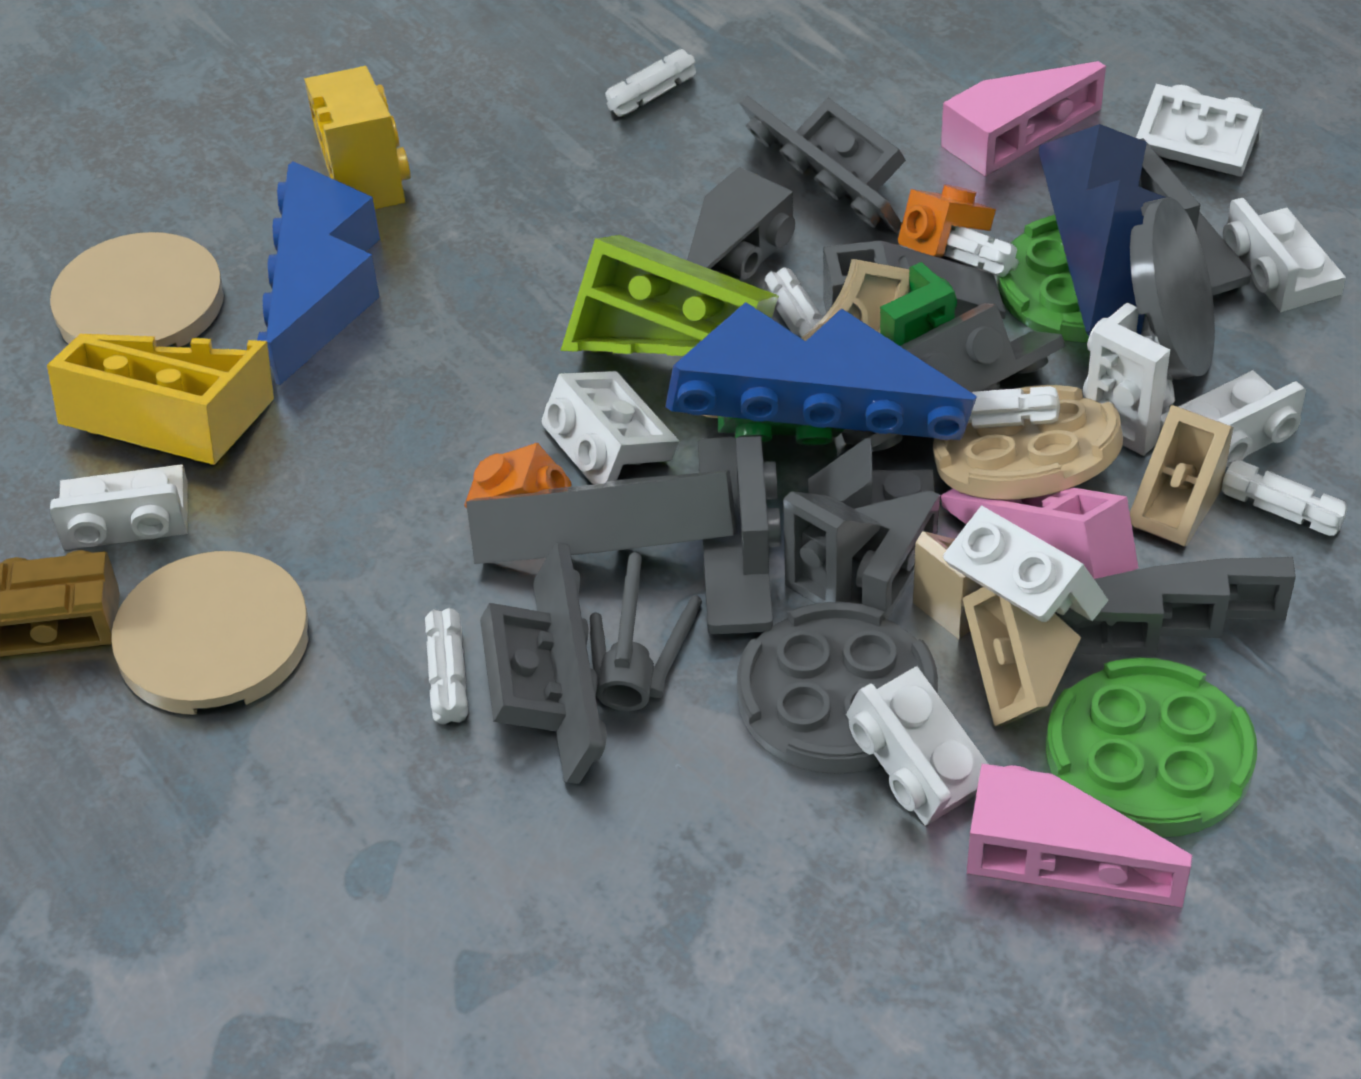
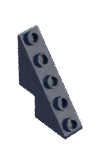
M1102 124L1041 144L1038 151L1082 320L1088 336H1090L1092 329L1102 318H1109L1124 304L1130 303L1137 307L1131 274V231L1134 226L1143 224L1144 216L1141 211L1143 203L1166 198L1138 187L1147 142ZM1138 314L1136 333L1139 335L1142 333L1145 314Z

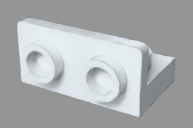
M1156 84L1136 138H1144L1160 157L1242 177L1253 144L1259 142L1262 134L1263 109L1255 108L1251 103L1240 98L1230 97L1222 100L1201 95L1199 91L1186 85L1168 87Z
M1243 197L1231 201L1227 224L1223 228V239L1249 268L1257 289L1260 292H1265L1280 312L1342 294L1346 276L1288 208L1258 216Z
M1126 303L1109 318H1102L1098 321L1090 333L1087 348L1091 352L1089 372L1083 386V396L1099 403L1108 401L1112 403L1120 415L1123 445L1144 456L1156 445L1159 437L1170 349L1136 333L1138 310L1136 306Z
M1252 370L1178 407L1234 427L1226 467H1229L1234 460L1242 461L1247 455L1273 442H1283L1298 430L1306 389L1295 381L1275 390ZM1168 412L1161 415L1159 435L1163 428Z
M617 371L559 374L542 417L543 427L593 485L617 480L623 464L640 465L649 462L672 461L679 444V440Z
M183 464L60 480V496L57 499L51 500L50 514L63 550L188 534V481Z
M982 505L943 555L944 560L950 567L1041 622L1050 620L1055 612L1064 615L1069 608L1093 621L1108 602V598L1083 563Z
M918 666L878 689L870 683L858 690L846 713V716L849 718L850 731L859 747L867 754H874L889 775L891 790L898 802L906 810H914L922 823L927 826L976 796L981 764H988V762Z

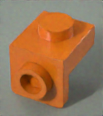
M944 184L942 194L911 189L898 243L915 251L941 258L945 253L952 226L991 231L996 209L976 203L977 192L953 185Z
M537 442L504 454H492L480 461L475 469L474 479L464 506L467 508L466 502L475 498L535 493L543 489L571 487L572 484L564 470L553 461Z

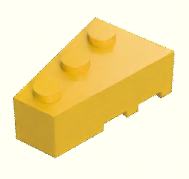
M367 66L304 78L312 121L330 178L373 197L375 209L405 203L402 181L411 179L410 168L405 149L400 147L397 127L393 115L389 113L383 85H375Z
M80 333L47 364L58 424L84 430L92 434L107 436L142 447L215 465L274 400L267 341L248 340L247 350L212 349L211 339L192 338L191 348L156 346L155 336Z

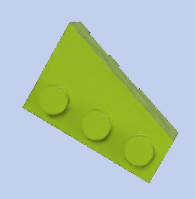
M622 235L595 238L560 351H605L620 354L652 353L667 354V356H684L745 302L772 318L779 295Z

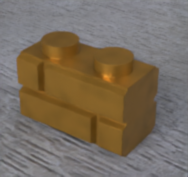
M77 550L59 557L32 560L14 557L0 563V657L112 644V628L119 610L120 593L108 553L106 551L92 553Z

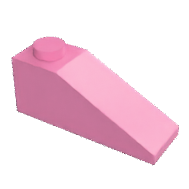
M1096 61L981 81L943 103L941 146L986 177L1101 110L1106 66Z
M1074 487L1049 495L1011 500L980 498L955 489L940 495L942 507L965 524L970 521L982 505L1083 563L1094 579L1138 569L1127 496Z
M981 764L970 830L967 874L1183 907L1191 870L1192 854L1053 774L1035 772L1021 766L1002 767Z

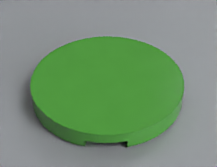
M1052 215L1036 220L1026 225L1024 233L1011 242L1017 248L1016 259L1019 260L1016 270L1010 269L1006 276H997V287L1001 300L1007 310L1017 320L1037 332L1062 334L1063 340L1088 343L1089 336L1085 331L1056 217Z
M1128 658L1104 663L1103 670L1091 674L1070 689L1067 688L1062 691L1049 717L1046 754L1051 774L1164 838L1202 831L1220 822L1236 809L1245 797L1252 781L1257 760V738L1254 726L1245 708H1242V706L1237 707L1227 695L1205 681V673L1169 660Z

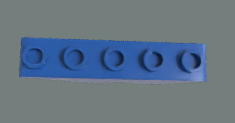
M294 161L288 165L286 182H279L277 186L278 207L282 217L273 219V242L277 254L268 256V278L272 292L263 294V317L267 332H259L257 341H267L270 367H272L275 382L278 385L284 383L380 297L372 254L367 252L380 240L373 197Z
M745 302L673 365L665 407L672 412H682L691 415H712L750 419L753 421L811 425L819 428L831 427L871 431L879 434L891 433L931 437L940 440H961L977 396L842 308L805 341Z

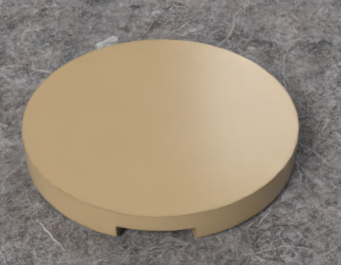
M146 232L119 236L104 241L74 258L57 277L52 287L50 305L56 325L61 331L63 339L68 344L80 333L155 336L156 346L166 347L173 344L175 347H182L191 342L192 338H197L211 325L221 309L224 293L218 264L206 248L183 236Z
M1062 385L1021 387L1024 394H1030V388L1051 386L1056 388L1060 401L1058 420L1051 424L1032 425L1030 419H1024V425L990 428H973L972 423H968L961 440H940L934 438L933 451L937 470L942 480L953 489L980 498L1000 500L1026 499L1067 490L1095 477L1117 458L1123 445L1119 412L1109 401L1099 403L1092 399L1084 398L1082 389Z
M235 551L200 553L163 566L146 577L128 594L121 604L113 623L112 649L125 683L137 696L163 710L195 715L198 708L218 707L244 700L247 705L278 687L293 672L306 650L309 640L307 635L308 613L300 587L287 571L274 562L257 555Z

